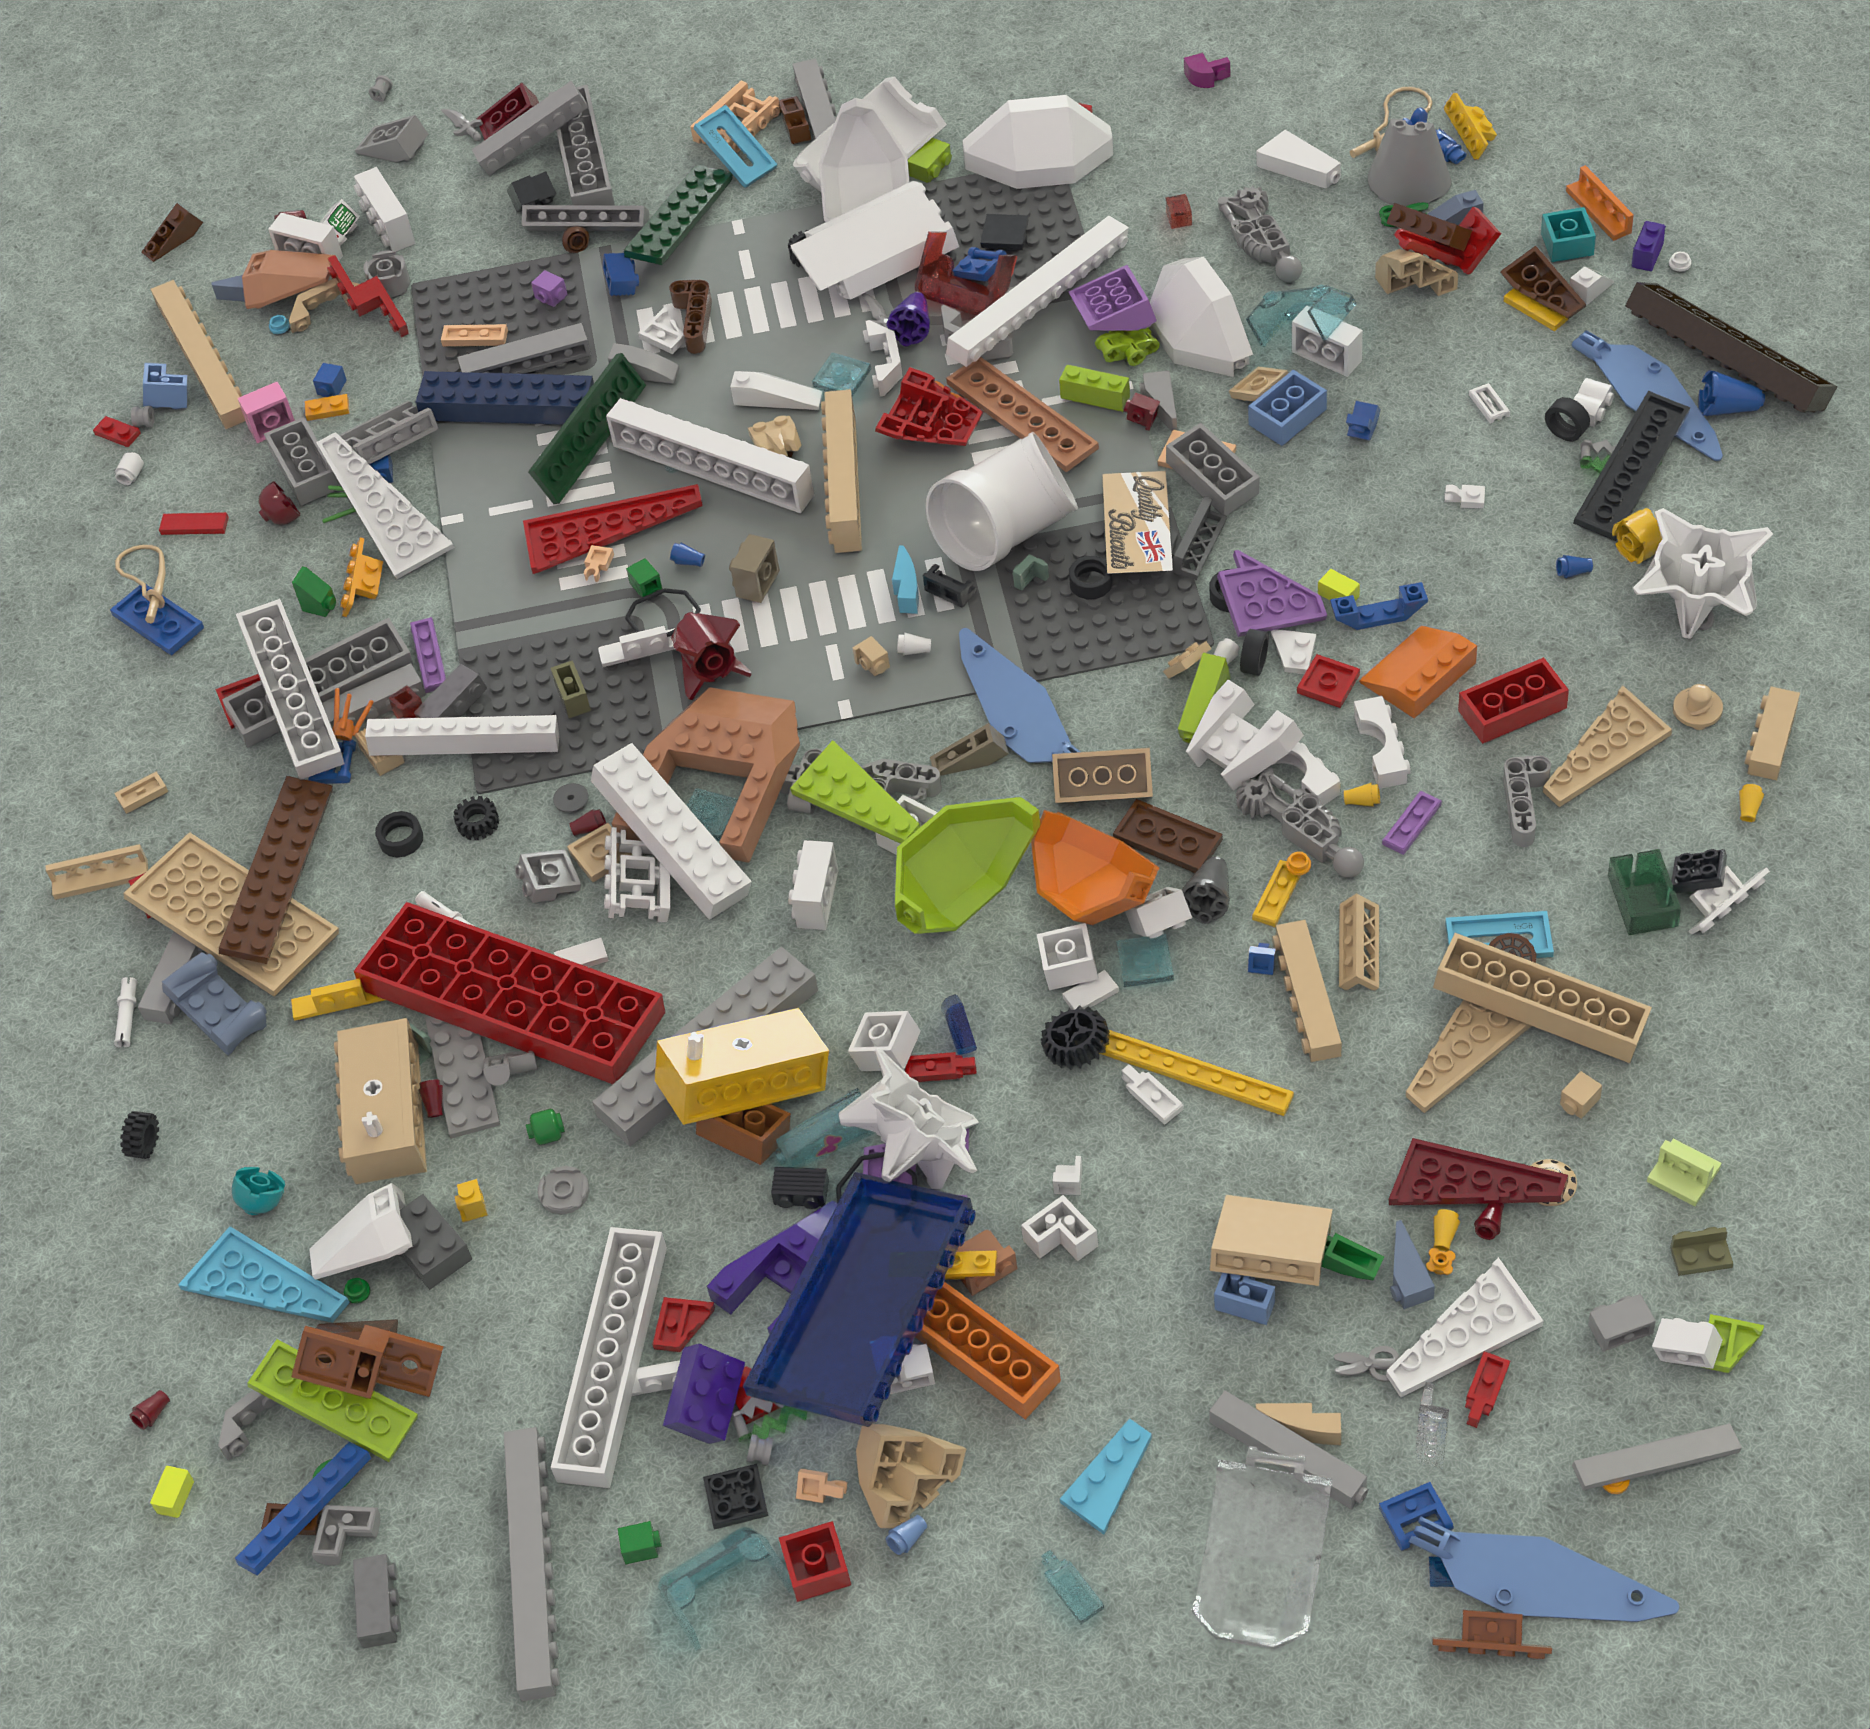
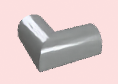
M520 1050L486 1057L484 1059L483 1071L486 1080L490 1084L500 1086L508 1081L510 1075L537 1070L538 1068L534 1052L529 1051L527 1053Z
M326 1505L323 1508L312 1551L313 1559L324 1565H338L341 1562L347 1536L377 1537L380 1527V1512L378 1508Z

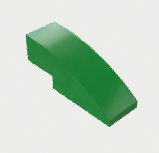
M1335 1233L1333 1237L1329 1235L1327 1237L1321 1267L1339 1274L1373 1281L1384 1256Z

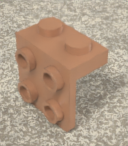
M989 1230L982 1231L949 1251H997L995 1276H976L960 1279L972 1296L1017 1269L1016 1255L1010 1245L1003 1248Z

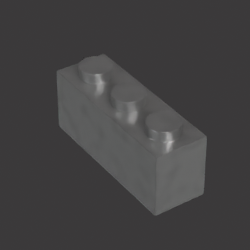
M460 664L421 704L414 714L417 718L461 717L484 693L487 686L479 674Z
M387 1554L354 1559L357 1638L363 1648L396 1643V1632L401 1631L399 1615H395V1606H399L398 1591L393 1587V1580L398 1579L396 1564L390 1562Z

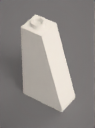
M1287 130L1278 134L1256 151L1257 166L1262 169L1323 188L1336 184L1341 178L1340 162Z

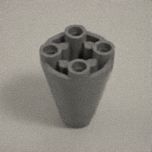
M1217 856L1209 858L1182 888L1191 915L1201 923L1208 924L1212 920L1223 917L1229 908L1228 868L1225 860Z

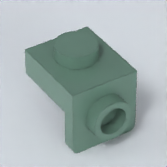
M1029 554L1013 570L1014 587L1022 591L1035 576L1046 581L1049 578L1048 564L1044 560Z

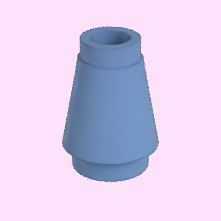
M916 1515L889 1530V1535L886 1537V1543L889 1548L897 1555H901L903 1552L908 1553L924 1530L927 1529L925 1520L921 1516Z

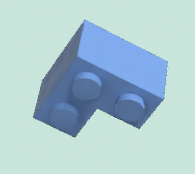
M145 363L143 406H152V408L171 407L172 409L187 408V375L166 374V364Z
M1222 1273L1214 1293L1215 1310L1267 1325L1275 1304V1286L1255 1281L1256 1277Z

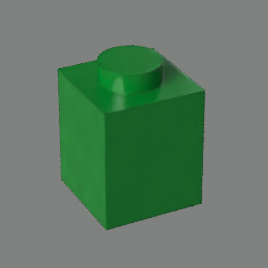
M646 558L626 568L630 585L641 597L663 589L659 573Z
M651 1521L617 1528L621 1554L625 1565L658 1558L657 1548L662 1547L659 1530L654 1531Z

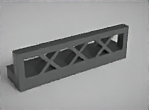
M1203 497L1174 555L1173 570L1171 572L1194 580L1198 579L1227 520L1226 515L1210 510L1211 498ZM1209 518L1218 521L1219 524L1210 526L1206 520ZM1208 533L1211 539L1202 541L1199 535ZM1201 548L1204 554L1195 556L1192 550ZM1193 563L1196 570L1184 568V565Z

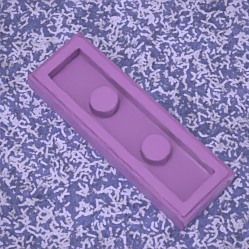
M1419 791L1382 840V845L1404 855L1439 809L1442 801L1423 791Z

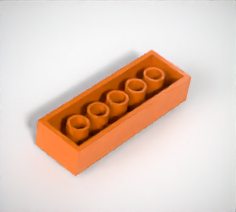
M931 1278L899 1312L903 1329L923 1344H927V1347L1025 1420L1061 1382L1058 1364L940 1278Z

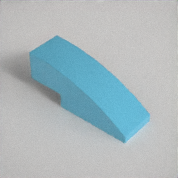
M899 545L892 577L894 595H898L900 613L918 614L919 593L914 564L905 547Z

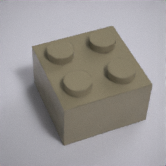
M749 534L746 540L740 544L738 554L731 560L729 565L736 597L762 603L780 571L774 540Z

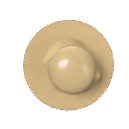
M1696 684L1691 688L1681 691L1675 697L1673 704V714L1681 723L1696 730H1703L1715 724L1721 718L1723 703L1720 697L1704 684Z

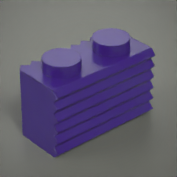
M1650 221L1644 222L1637 242L1633 247L1631 264L1633 268L1652 272L1664 244L1666 228L1664 224Z

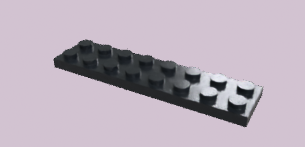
M1648 391L1575 516L1573 524L1617 541V536L1612 534L1613 526L1630 516L1688 416L1690 407Z

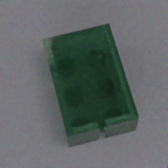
M1660 849L1637 853L1635 872H1632L1634 858L1632 854L1610 857L1608 878L1628 936L1678 927L1681 907L1676 893L1673 891V885Z

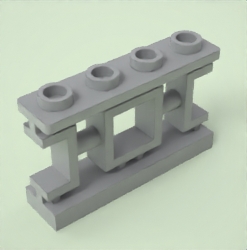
M406 401L339 436L361 458L363 457L368 464H371L439 428L431 409L426 408L418 412L417 407L413 406L412 402Z

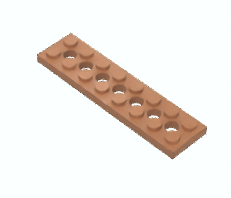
M982 357L967 367H961L946 378L947 385L1020 439L1027 437L1031 432H1035L1047 448L1056 465L1065 472L1071 470L1099 449V442ZM1018 412H1020V413H1025V412H1027L1026 414H1023V415L1017 414ZM1033 423H1036V424L1042 423L1041 425H1038V426L1032 425ZM1048 434H1050V435H1055V434H1057V435L1054 436V437H1049V436H1047ZM1064 445H1065V446H1070V445H1072V447H1070V448H1063L1062 446H1064Z

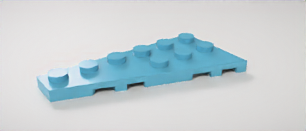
M230 1226L178 1284L180 1289L184 1291L331 1323L336 1320L349 1304L348 1298L321 1281L315 1280L311 1275Z

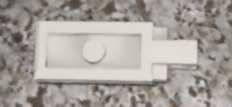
M1127 1065L1121 1070L1122 1079L1127 1083L1126 1088L1129 1093L1164 1125L1184 1110L1183 1103L1149 1072H1141L1139 1074L1131 1065Z

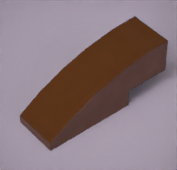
M794 96L779 100L780 112L791 144L811 140L809 125L798 97Z

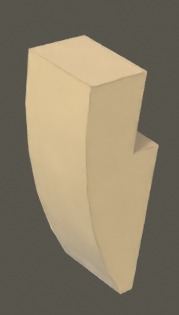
M1312 1403L1256 1404L1258 1411L1312 1443L1341 1445V1413H1312Z

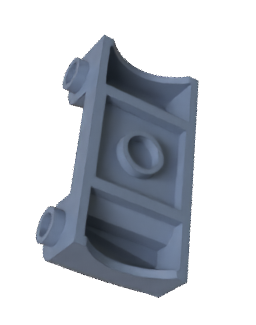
M201 952L162 981L163 992L228 1056L247 1036L256 1031L263 1030L267 1026L265 1015L267 1011L260 1002L255 1003L250 1000L246 1003L217 974L216 966H218L216 959L211 954L206 955Z

